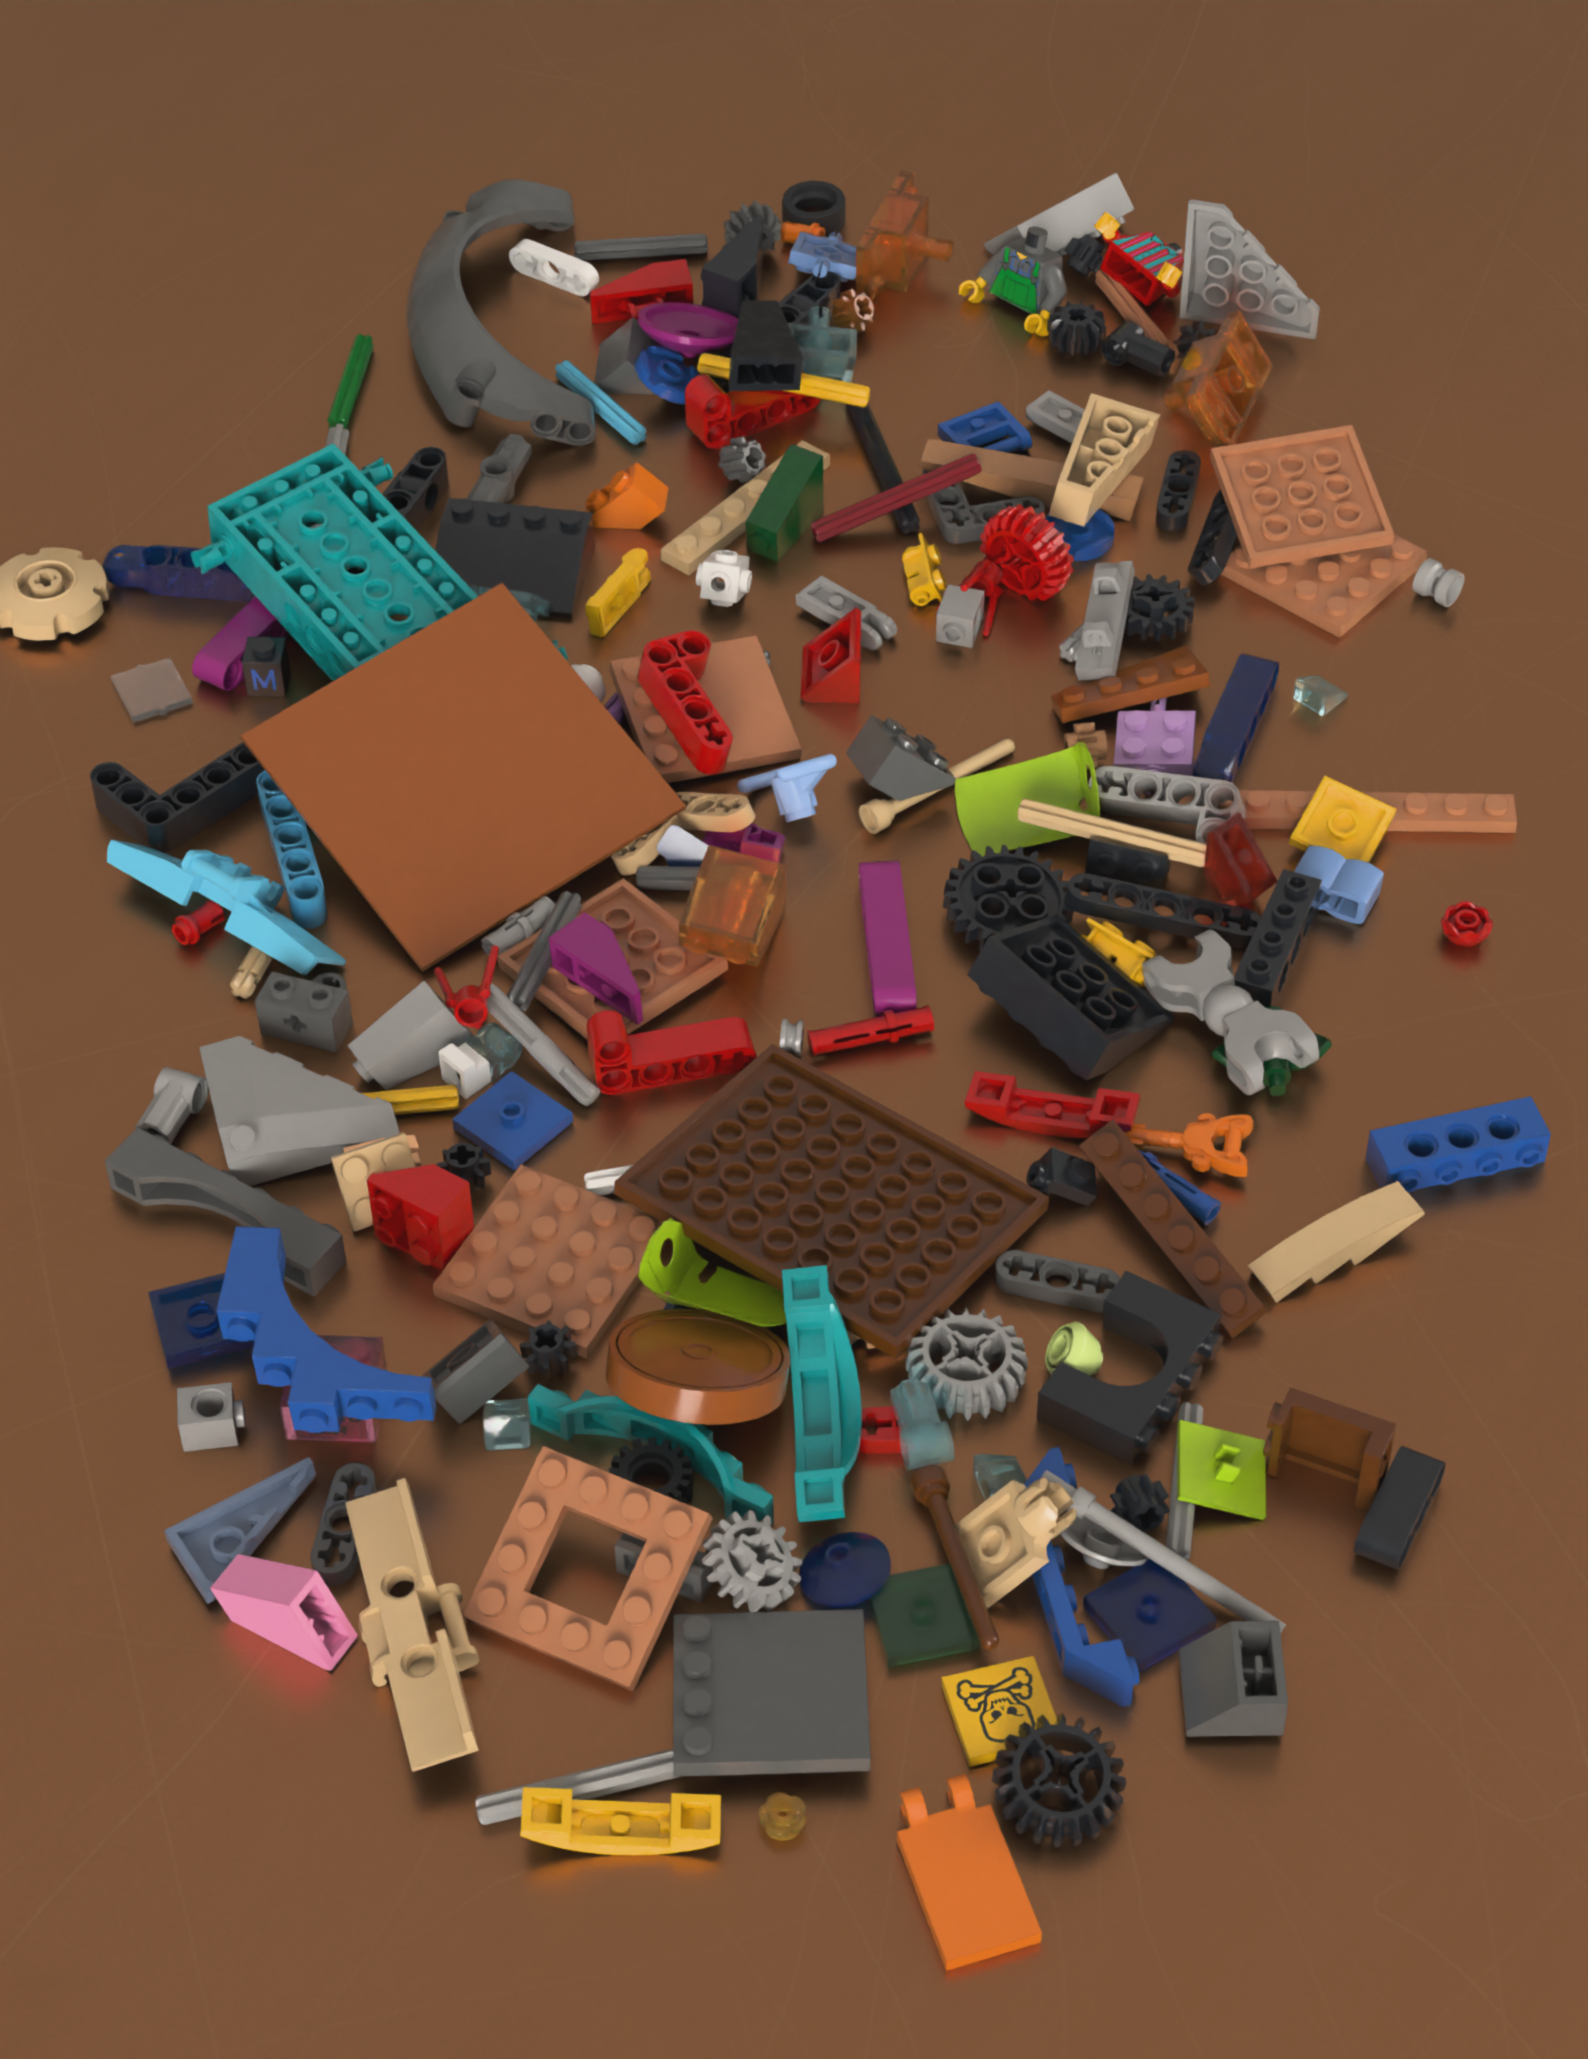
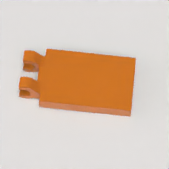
M966 1774L948 1778L946 1781L950 1790L946 1792V1797L951 1809L931 1815L927 1814L925 1801L919 1787L900 1792L903 1804L899 1805L907 1829L897 1831V1844L946 1971L1041 1943L1042 1931L992 1806L989 1804L976 1808L971 1785Z

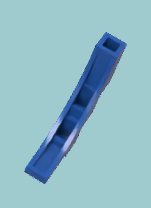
M235 1228L216 1310L223 1339H233L242 1342L255 1340L252 1360L258 1384H267L275 1387L291 1385L288 1405L294 1430L310 1433H320L322 1431L340 1432L343 1417H353L360 1420L379 1418L400 1419L407 1422L416 1420L434 1421L437 1405L432 1378L396 1374L363 1364L335 1350L310 1330L293 1308L284 1288L286 1253L280 1228Z

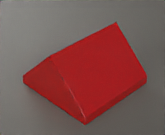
M854 608L803 646L800 695L803 701L860 703L861 611L858 608Z

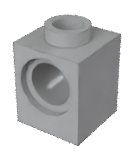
M948 584L937 611L936 642L973 648L984 619L985 591L969 588L963 592L960 589L961 586Z
M232 1382L177 1388L178 1429L184 1452L238 1446V1427H246L244 1401L243 1399L235 1400Z

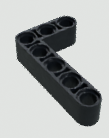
M242 742L160 795L122 765L114 762H105L94 767L90 773V780L96 808L140 844L162 853H167L257 796V777L265 769L245 743Z

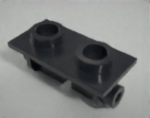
M1091 838L1085 874L1163 890L1165 876L1169 874L1171 861L1168 860V855Z

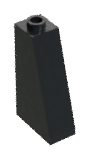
M743 300L731 352L729 391L800 390L803 356L778 301Z

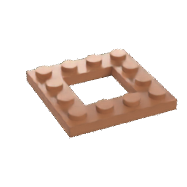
M542 1446L462 1616L468 1622L634 1691L713 1518L709 1513ZM568 1510L646 1542L608 1625L529 1593Z

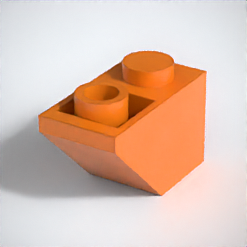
M636 462L627 470L617 472L610 483L604 488L594 490L585 502L586 512L593 513L594 528L640 530L665 511L669 487Z

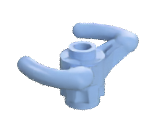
M833 754L822 755L741 779L737 783V788L741 793H748L772 786L780 816H785L786 823L817 814L815 806L818 803L814 788L828 769L836 766L837 759Z

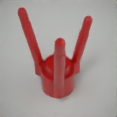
M989 559L979 561L959 585L963 592L969 588L985 591L984 597L988 596L990 598L982 631L984 636H989L997 601L1003 592L998 586L1002 578V572Z
M496 945L491 947L482 983L479 987L467 985L459 989L457 993H453L440 967L434 969L437 981L445 996V1005L449 1008H454L455 1018L463 1026L480 1029L482 1023L487 1018V998L490 996V985L499 952V947Z

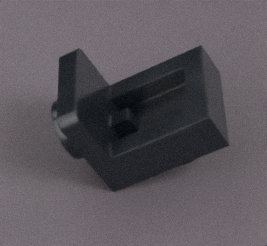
M1051 1147L1038 1161L1031 1164L1027 1172V1184L1047 1196L1054 1193L1086 1206L1097 1197L1095 1166L1093 1163Z

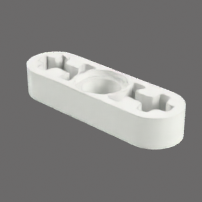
M521 240L509 252L510 262L518 272L575 295L586 296L599 284V275L590 263L532 240ZM549 262L557 267L559 274L550 267Z

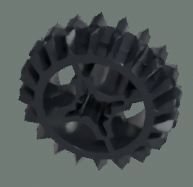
M1063 1713L1057 1715L1055 1725H1050L1048 1719L1042 1714L1037 1718L1036 1729L1024 1721L1019 1726V1737L1012 1734L1008 1735L1004 1743L1007 1750L997 1752L995 1763H997L999 1768L994 1769L992 1774V1782L999 1785L995 1789V1801L1007 1803L1002 1812L1004 1820L1019 1817L1016 1824L1018 1834L1025 1832L1029 1827L1035 1830L1033 1841L1036 1844L1043 1840L1044 1834L1052 1836V1844L1057 1848L1061 1846L1063 1836L1068 1835L1070 1842L1076 1847L1081 1844L1083 1838L1082 1831L1092 1839H1095L1100 1833L1099 1824L1107 1827L1110 1826L1115 1817L1112 1810L1121 1809L1123 1797L1119 1792L1125 1790L1126 1779L1118 1774L1123 1770L1122 1758L1111 1757L1116 1748L1114 1741L1098 1743L1102 1735L1100 1726L1092 1729L1089 1734L1083 1731L1085 1721L1082 1717L1075 1721L1074 1727L1066 1725V1718ZM1055 1749L1065 1750L1073 1753L1074 1755H1062L1058 1753ZM1032 1757L1036 1763L1034 1770L1039 1777L1034 1779L1032 1787L1025 1791L1021 1783L1019 1769L1028 1758ZM1092 1770L1097 1780L1098 1794L1087 1804L1082 1797L1084 1790L1081 1788L1080 1783L1085 1780L1086 1773ZM1052 1775H1058V1780L1062 1776L1068 1779L1067 1785H1060L1059 1780L1058 1784L1050 1781ZM1055 1805L1064 1812L1049 1810L1043 1806Z

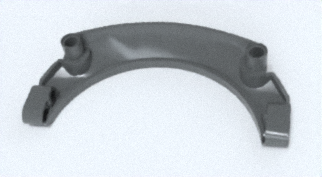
M516 179L502 180L491 184L469 196L466 204V213L453 210L446 212L442 223L434 231L421 253L408 292L407 326L420 370L435 399L444 411L446 418L455 425L462 427L473 425L479 409L482 408L492 415L517 422L530 421L532 432L541 438L583 446L592 442L596 437L595 414L592 403L583 396L541 376L501 346L484 328L472 311L465 297L459 273L460 258L463 252L472 242L492 230L524 223L535 226L536 229L540 230L544 228L561 232L574 225L573 200L571 195L563 189Z

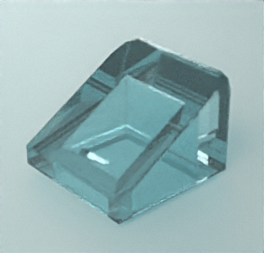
M1318 675L1304 676L1295 680L1293 699L1324 716L1345 700L1348 693Z
M527 1399L495 1400L484 1404L483 1427L487 1450L521 1449L530 1446V1413Z
M977 1454L973 1456V1475L985 1500L1012 1480L1021 1484H1025L1027 1481L1016 1456Z

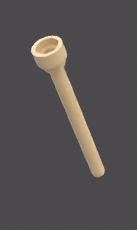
M1003 739L950 767L949 770L956 779L969 776L1012 753L1015 749V744L1011 739ZM942 789L898 801L895 798L888 801L885 799H873L860 806L859 816L861 822L870 833L876 834L891 825L895 814Z

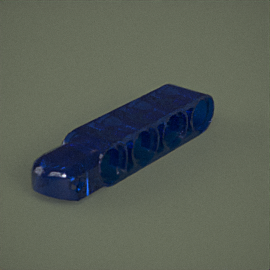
M120 545L107 553L102 564L107 581L120 587L144 588L148 593L154 595L250 602L255 597L252 591L225 562L209 570L207 573L201 574V568H196L191 558V552L201 548L152 545L149 547ZM117 553H123V554H124V555L121 556V557H115V555H116Z
M1244 653L1240 654L1204 734L1200 752L1193 766L1192 776L1225 780L1233 783L1275 688L1280 665L1278 661Z

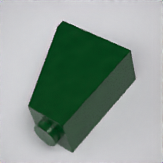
M794 444L788 447L746 520L747 550L778 562L811 527V523L824 513L822 455Z

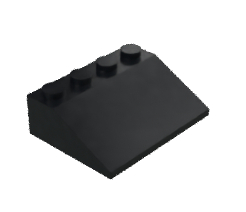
M449 498L440 521L435 551L478 596L503 583L528 614L572 619L595 548L593 513L505 504L502 502L495 503Z
M1057 914L990 936L967 974L978 984L982 993L995 999L1008 1011V1015L1014 1021L1023 1024L1037 1037L1043 1047L1052 1050L1067 1063L1071 1072L1083 1077L1085 1080L1110 1071L1171 1024L1175 1018L1174 1015L1167 1009H1164L1151 995Z

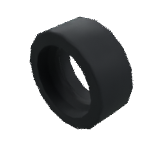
M812 180L795 184L784 193L782 199L783 223L785 221L805 225L818 223L820 227L825 228V237H828L834 231L838 233L844 226L846 198L843 191L837 186L824 181ZM809 207H820L827 210L814 213L805 212L801 209Z

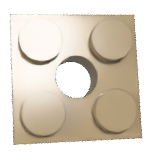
M404 1132L330 1157L351 1228L354 1232L373 1225L367 1179L370 1174L376 1170L389 1172L415 1167Z

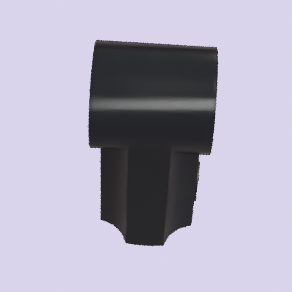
M1131 321L1123 322L1100 345L1103 357L1110 364L1120 366L1128 362L1161 378L1169 373L1170 367L1175 361V350L1145 337L1141 327Z

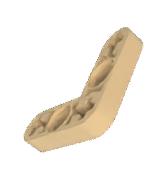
M677 792L678 797L686 805V809L612 854L611 857L618 872L624 876L636 874L638 867L648 866L660 854L657 851V845L666 830L672 825L679 826L685 830L736 832L746 828L755 819V813L748 798L743 795Z

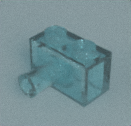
M819 306L809 310V325L788 323L803 356L802 370L806 374L851 383L856 361V329L830 327L831 311L823 307L822 318H819Z

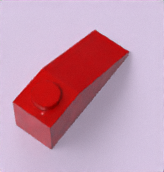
M686 259L651 263L589 292L592 324L628 320L626 303L630 302L638 305L654 302L656 297H661L663 303L682 302L694 304L693 282Z

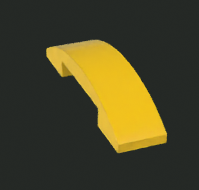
M523 1787L520 1836L535 1842L568 1850L608 1855L671 1854L720 1844L721 1795L671 1793L670 1803L575 1800L572 1799L573 1789Z

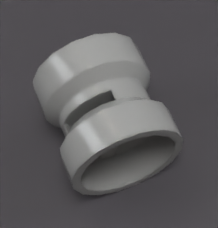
M1428 558L1419 567L1413 580L1412 590L1422 596L1430 595L1434 597L1436 603L1449 607L1458 598L1463 588L1465 576L1455 569L1446 570L1440 562Z

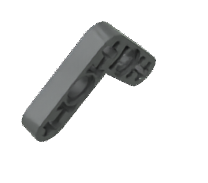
M924 469L922 474H925L929 471ZM960 483L926 497L942 537L954 544L981 541L980 535L987 524L985 519L993 517L1001 509H1005L1008 506L1014 507L1018 504L1024 508L1032 506L1036 514L1042 512L1045 514L1044 503L1035 497H1020L969 506ZM944 501H952L957 504L946 506L940 503Z

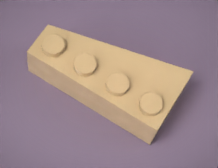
M1091 393L1059 477L1049 516L1085 526L1151 448L1160 414Z

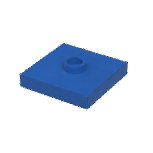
M511 1071L455 1116L452 1121L454 1130L477 1146H481L483 1150L515 1171L520 1164L525 1163L573 1122V1114L560 1103Z

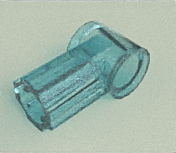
M918 1378L901 1381L900 1385L890 1390V1400L900 1428V1447L907 1470L954 1461L952 1435L946 1421L941 1422L928 1382L919 1381Z

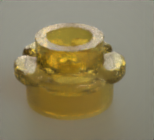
M784 1792L770 1795L766 1800L767 1803L759 1808L758 1818L760 1824L764 1825L766 1833L774 1839L789 1840L796 1837L806 1824V1817L804 1816L806 1806L799 1797H790ZM781 1811L787 1812V1816H779L778 1814Z

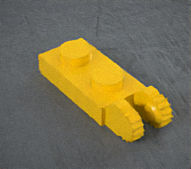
M633 548L621 558L622 564L607 578L602 587L587 601L585 614L588 617L591 635L605 636L639 598L642 590L650 582V570L644 567L648 561V554L645 549Z

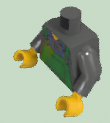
M1029 227L1026 238L1004 244L976 274L978 279L975 282L971 280L964 281L959 287V294L966 296L974 288V293L968 301L979 303L984 298L985 292L983 287L988 285L987 292L1031 314L1024 322L1026 331L1031 334L1036 331V334L1041 337L1047 336L1049 334L1047 322L1050 314L1054 313L1056 306H1060L1067 293L1062 271L1063 259L1059 253L1045 247L1048 235L1047 230L1041 227Z

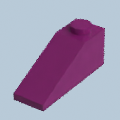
M584 912L548 937L552 967L635 1024L638 1025L643 1021L640 990L613 931L606 923L599 922Z

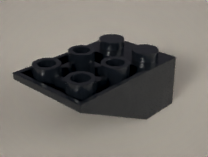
M757 215L728 244H725L712 260L705 263L701 271V280L703 281L702 305L727 312L739 320L743 300H760L763 279L762 216Z

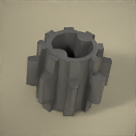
M744 437L732 438L730 441L731 445L722 447L719 456H721L720 462H718L719 468L722 467L723 474L729 480L739 479L741 483L749 482L754 478V475L760 474L765 468L764 457H766V454L760 448L761 445L756 443L755 439L746 441Z

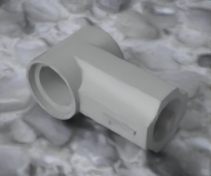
M163 1068L156 1079L153 1092L154 1098L135 1128H140L153 1136H162L171 1144L189 1114H197L203 1109L209 1092L207 1079L173 1068Z

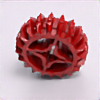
M1020 504L1014 507L1008 506L1005 509H1001L987 521L984 531L980 535L983 543L979 548L986 554L983 560L989 559L994 562L1002 572L999 584L1006 585L1009 590H1013L1019 595H1027L1030 600L1037 597L1043 601L1052 598L1066 586L1070 575L1074 571L1071 566L1074 558L1068 553L1071 545L1063 541L1064 533L1056 530L1054 527L1055 521L1048 522L1045 519L1044 512L1036 514L1032 506L1027 508Z

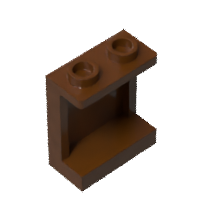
M1290 1387L1283 1404L1275 1402L1268 1418L1267 1428L1271 1429L1263 1451V1455L1269 1457L1267 1474L1277 1477L1283 1462L1290 1460L1356 1483L1358 1488L1354 1507L1368 1512L1389 1469L1396 1424Z

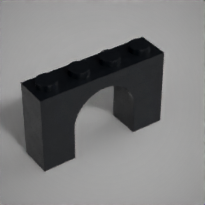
M1125 1271L1104 1301L1102 1328L1149 1350L1161 1363L1162 1370L1155 1377L1144 1383L1132 1386H1117L1100 1381L1060 1362L1038 1392L1037 1420L1133 1466L1142 1452L1149 1453L1152 1450L1159 1435L1158 1428L1163 1421L1170 1422L1179 1408L1180 1396L1184 1390H1192L1195 1387L1202 1372V1364L1206 1358L1212 1360L1217 1355L1223 1341V1335L1219 1334L1221 1314L1131 1272Z

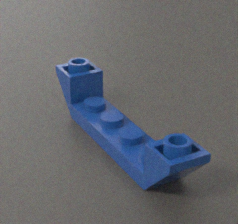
M1059 1447L1049 1449L1024 1484L1027 1488L1034 1481L1040 1479L1043 1473L1048 1470L1077 1489L1074 1468L1071 1463H1064ZM1050 1540L1047 1545L1049 1562L1032 1574L1062 1674L1121 1707L1129 1706L1132 1703L1133 1685L1139 1684V1671L1134 1656H1126L1121 1639L1089 1645L1084 1623L1077 1624L1074 1617V1612H1077V1602L1073 1586L1071 1584L1064 1585L1061 1575L1065 1572L1061 1548L1059 1545L1052 1546Z

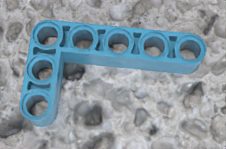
M264 770L257 777L261 813L281 883L284 886L291 918L301 928L314 929L326 921L328 912L324 885L305 820L266 770Z

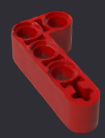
M702 374L694 377L685 389L686 424L709 449H717L730 444L732 438H745L814 409L821 399L781 390L730 391L725 393L708 375Z
M690 630L652 640L643 649L637 674L639 684L692 765L703 774L715 775L722 772L726 767L733 735L697 681L702 678L711 650L710 639L699 631Z
M606 1010L598 1012L587 1021L588 1054L595 1082L600 1092L607 1095L739 1073L757 1058L747 1022L739 1017H727L631 1035L627 1034L622 1015L616 1011Z

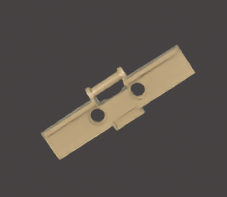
M406 1478L396 1481L397 1486L345 1502L370 1601V1605L359 1613V1628L362 1640L367 1645L372 1681L378 1687L387 1684L386 1674H388L411 1770L415 1772L479 1751L459 1674L460 1671L476 1666L479 1663L477 1649L470 1645L459 1604L463 1600L460 1587L455 1583L436 1586L410 1487ZM400 1581H411L414 1583L413 1590L404 1597H393L390 1595V1591L396 1583ZM442 1611L446 1630L444 1628L435 1631L438 1642L432 1644L427 1625H429L427 1616Z

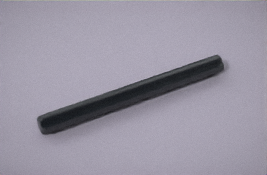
M846 404L883 490L885 491L902 484L903 480L869 404L866 407ZM913 503L893 511L903 533L908 534L911 531H918L920 519Z

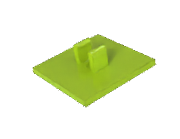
M1179 1420L1177 1423V1500L1264 1521L1266 1518L1265 1456L1263 1455L1265 1440Z

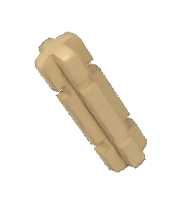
M252 946L238 969L239 972L234 975L230 982L231 993L236 997L249 998L256 988L255 984H258L272 961L271 956Z

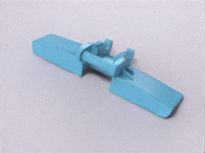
M116 840L110 841L107 851V863L180 905L187 906L194 891L232 911L224 930L295 971L307 975L317 963L345 965L346 960L291 919L274 910L283 895L284 886L276 881L269 883L270 879L264 876L251 874V867L239 862L235 864L233 863L234 859L231 857L219 855L209 850H189L184 859L180 860L145 845Z

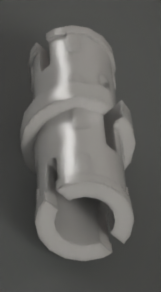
M543 896L521 913L514 912L510 915L503 926L481 940L486 954L489 956L491 947L496 945L499 947V956L526 938L531 937L545 925L555 906L554 902L550 898Z

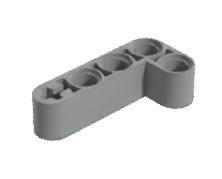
M1103 766L1095 771L1099 806L1104 812L1197 825V842L1209 844L1213 838H1225L1221 844L1210 846L1208 859L1210 864L1224 865L1235 857L1246 816V808L1238 788L1233 783L1225 780L1117 766ZM1090 777L1089 787L1091 789L1092 781ZM1156 791L1155 795L1151 798L1140 799L1145 792ZM1185 796H1195L1190 803L1178 804ZM1234 801L1227 809H1217L1221 802Z

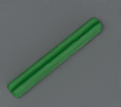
M359 334L354 339L327 418L328 428L336 427L337 424L344 425L343 429L347 428L374 347L372 344L373 338L370 335L363 336Z

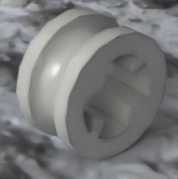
M783 1018L779 1048L786 1052H793L795 1057H801L804 1039V1020H798L797 1023L791 1024L788 1019Z

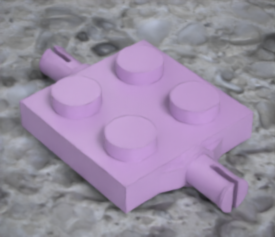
M1167 698L1159 699V704L1157 700L1150 701V711H1118L1114 766L1179 775H1193L1196 711H1165ZM1147 791L1145 794L1151 796V791Z

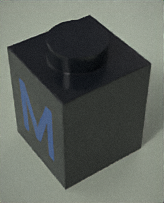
M247 637L242 661L247 696L286 697L290 676L286 638Z

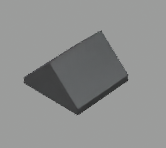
M632 317L600 344L594 383L606 394L656 395L639 379L635 371V361L643 349L646 351L650 346H663L648 336L639 326L638 321Z
M489 1319L425 1372L422 1377L432 1378L435 1399L461 1424L530 1366L496 1323Z

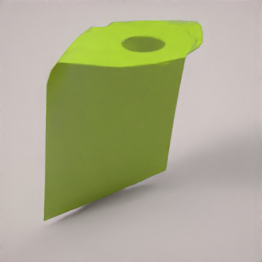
M1078 742L1070 748L1042 757L955 780L956 807L962 831L972 851H976L982 857L985 854L986 846H990L996 854L1000 853L1002 845H1006L1008 850L1011 851L1019 846L1024 848L1076 836L1019 821L1018 808L1023 799H1030L1100 817L1094 762L1084 742ZM1087 765L1089 766L1090 773H1091V781H1092L1091 789H1090V787H1089V785H1088V781H1087V773H1086V767H1087ZM1084 798L1087 804V810L1085 811L1079 807V802Z
M671 1218L663 1221L662 1225L650 1238L640 1263L638 1278L652 1294L665 1303L723 1314L758 1326L787 1324L783 1292L767 1283L717 1266V1271L706 1283H701L698 1275L709 1261L703 1259L696 1252L692 1240L684 1235L682 1223L676 1222ZM670 1238L673 1243V1255L669 1264L664 1266L660 1258L661 1248L664 1241ZM668 1291L671 1296L665 1295L664 1293Z

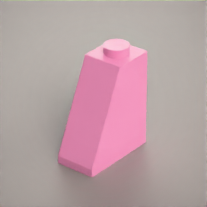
M237 1554L210 1587L231 1621L325 1670L331 1671L358 1637V1634L317 1570Z

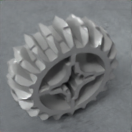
M966 1307L961 1315H954L947 1309L943 1320L933 1316L930 1326H923L920 1336L912 1339L911 1345L908 1347V1357H906L908 1382L911 1385V1389L917 1390L919 1402L930 1401L929 1406L932 1412L942 1408L946 1409L949 1419L956 1412L963 1413L967 1422L972 1413L978 1412L986 1419L990 1413V1408L1002 1413L1006 1406V1401L1015 1402L1018 1390L1023 1389L1025 1384V1371L1028 1367L1025 1345L1022 1338L1016 1337L1014 1325L1003 1327L1000 1315L990 1320L987 1319L984 1309L978 1315H971ZM942 1354L944 1356L942 1363L934 1366L933 1361ZM998 1361L1001 1366L992 1374L989 1371L991 1370V1364Z

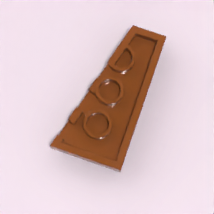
M1186 645L1116 671V676L1095 679L1077 686L1067 687L1061 692L1051 695L1053 710L1062 723L1210 687L1209 672Z

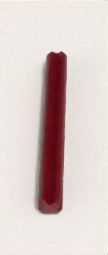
M973 453L812 522V533L818 542L828 540L982 472L980 461Z

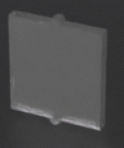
M170 657L147 665L139 664L134 669L110 676L111 682L133 722L158 714L166 715L167 711L193 703L192 697Z

